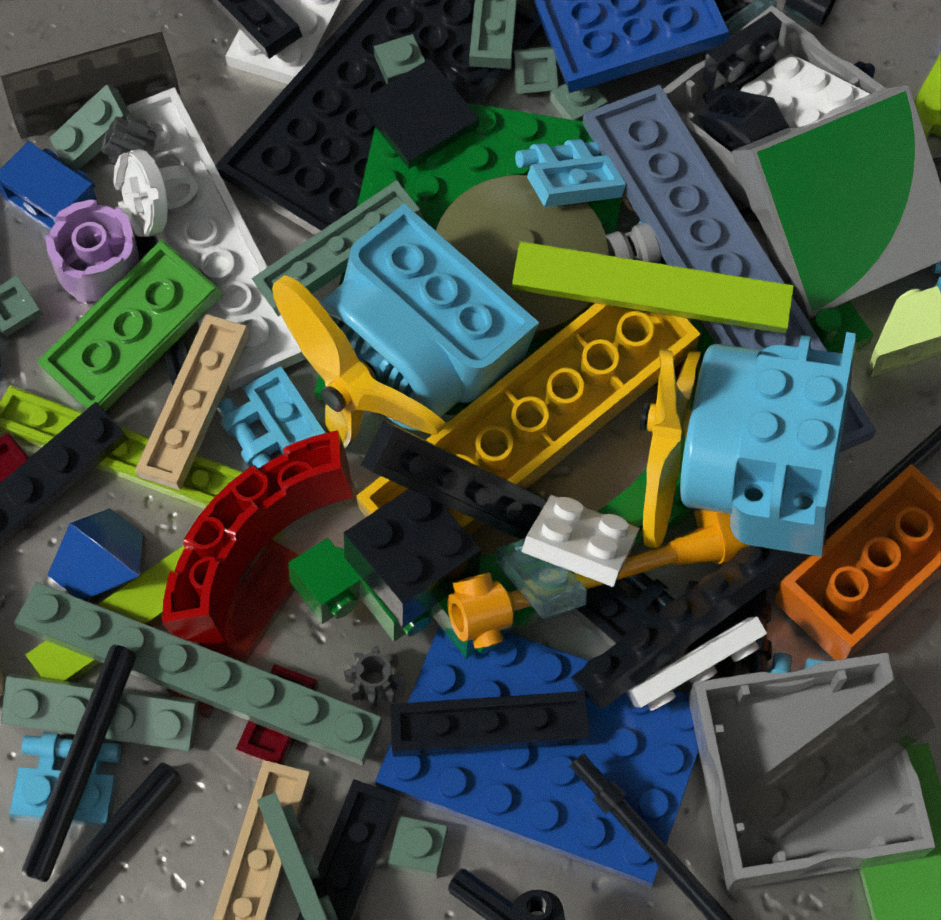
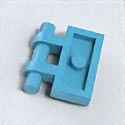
M581 139L565 141L564 145L552 147L547 143L533 144L530 149L518 150L515 155L516 164L519 168L530 167L527 178L544 207L620 198L626 187L625 181L607 155L599 156L600 149L596 142L584 143Z
M281 366L242 387L248 403L237 408L232 399L227 398L222 400L217 407L218 412L223 418L221 421L223 428L229 436H235L243 449L241 455L249 467L256 465L259 468L271 461L270 455L280 449L281 453L284 454L283 448L325 433ZM260 419L268 433L257 439L249 426Z
M44 732L42 737L27 735L23 737L21 745L22 754L39 756L38 768L18 767L9 812L13 819L41 822L61 772L57 770L59 758H66L73 741L72 739H61L59 733ZM103 742L71 825L104 827L111 819L117 779L114 775L99 773L101 762L119 763L121 744Z

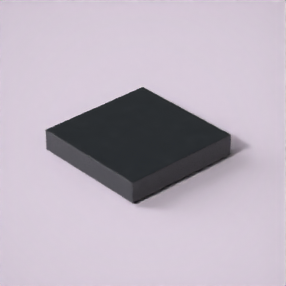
M428 59L360 100L361 110L408 169L479 126V117L431 59Z

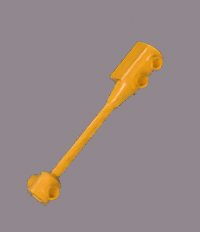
M700 509L695 510L698 529L668 542L666 546L629 556L617 580L669 564L727 563L735 557L738 551L750 545L742 543L734 537L730 529V514ZM490 573L479 574L452 583L455 593L450 594L447 601L449 618L456 635L461 641L473 640L474 648H483L503 641L501 630L512 626L514 611L603 585L604 583L578 573H572L508 592L500 582L492 581Z

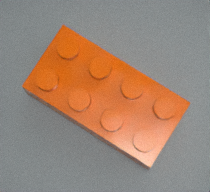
M912 464L909 465L826 540V544L823 546L822 557L810 555L781 581L774 603L834 660L853 658L941 576V490Z

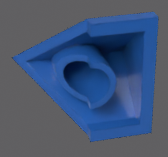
M110 508L71 522L47 576L71 596L87 601L92 596L139 577L142 545L145 536Z

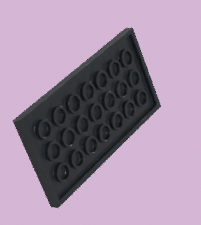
M363 0L215 165L221 178L314 235L355 209L358 204L375 126L361 110L360 100L387 85L375 59L374 46L413 34L424 60L431 59L465 102L481 105L511 70L469 66L475 0ZM517 3L513 50L528 49L544 31V28L537 13ZM512 53L511 68L513 67V53Z

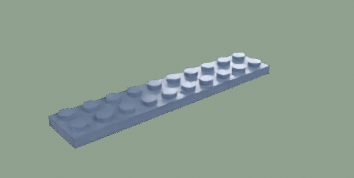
M660 85L584 113L582 124L593 142L597 143L600 154L602 156L607 155L626 183L624 190L626 197L641 222L648 224L652 228L659 244L660 253L667 265L784 284ZM793 296L788 329L785 334L701 320L715 344L762 351L772 345L799 347L801 335L811 336V349L827 351ZM850 390L840 453L873 439L877 431L852 390Z

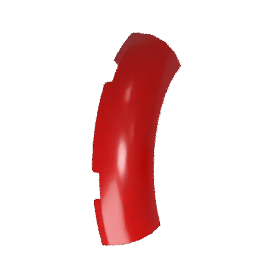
M338 430L315 435L283 448V455L272 459L259 468L256 465L250 466L211 500L184 537L183 545L185 548L177 562L175 571H170L163 599L162 624L169 632L187 641L201 643L225 642V625L233 593L241 576L258 552L275 535L302 516L332 503L354 498L348 460Z

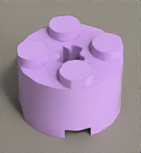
M97 200L73 203L61 210L55 216L57 222L51 228L50 234H46L45 237L47 252L58 281L68 293L75 296L77 301L85 304L99 301L139 262L137 242L128 217L120 208L115 207L113 209L109 206L98 205Z

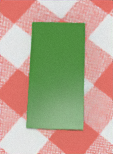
M161 239L36 362L86 410L97 402L106 411L223 294L218 287Z
M929 743L907 746L906 750L919 778L935 848L923 859L859 869L872 920H941V785Z

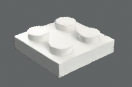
M550 495L528 532L521 552L614 587L640 528L628 524L620 516L613 514L604 515L585 508L575 499L568 497L559 498Z

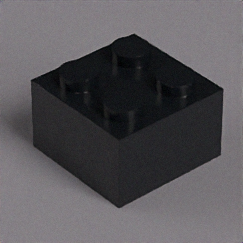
M407 489L343 532L344 558L402 628L455 592L453 582L479 575L481 549L443 504L410 489Z

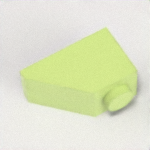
M938 286L923 291L921 289H912L902 294L896 300L869 362L867 371L870 377L941 355V292Z

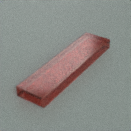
M271 539L232 596L225 625V642H200L198 645L246 664L296 590L290 583L288 562L299 556V554ZM167 689L168 695L171 697L195 700L173 690ZM199 701L197 712L209 718L216 707Z

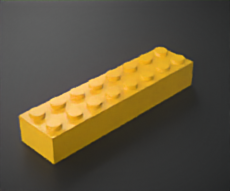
M595 303L448 421L446 427L438 434H432L426 441L527 489L659 381L660 349L673 351L675 368L686 359L689 350H696L701 334L684 317ZM380 476L356 495L359 509L367 517L408 488ZM443 505L469 536L484 524Z

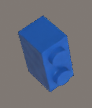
M29 141L0 169V192L3 199L49 231L57 222L55 216L61 210L73 203L97 200L94 191L95 184L87 174L78 169L72 171L63 164L53 151L47 148L41 150Z

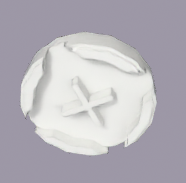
M141 149L122 153L119 155L114 167V187L116 190L122 189L123 201H118V208L128 217L134 235L138 237H150L163 232L167 223L168 210L188 203L198 190V183L187 167L175 165L158 168L155 160L148 152Z

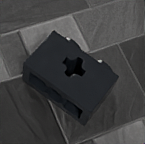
M726 88L696 114L706 133L731 153L735 149L790 128L774 98Z

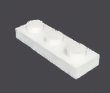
M758 617L747 618L647 676L629 689L626 694L634 707L641 708L647 704L650 711L655 710L676 697L672 690L687 680L693 686L694 682L705 681L715 675L718 671L714 665L728 656H731L733 661L736 662L759 649L756 640L766 635L767 632Z

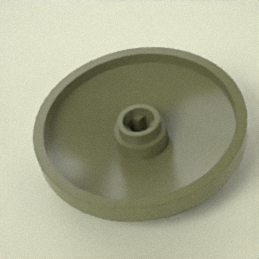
M527 175L504 176L487 180L464 192L448 207L439 221L436 232L539 322L533 339L560 332L594 304L592 302L512 290L519 241L608 255V243L603 226L596 213L586 202L544 207L529 182Z

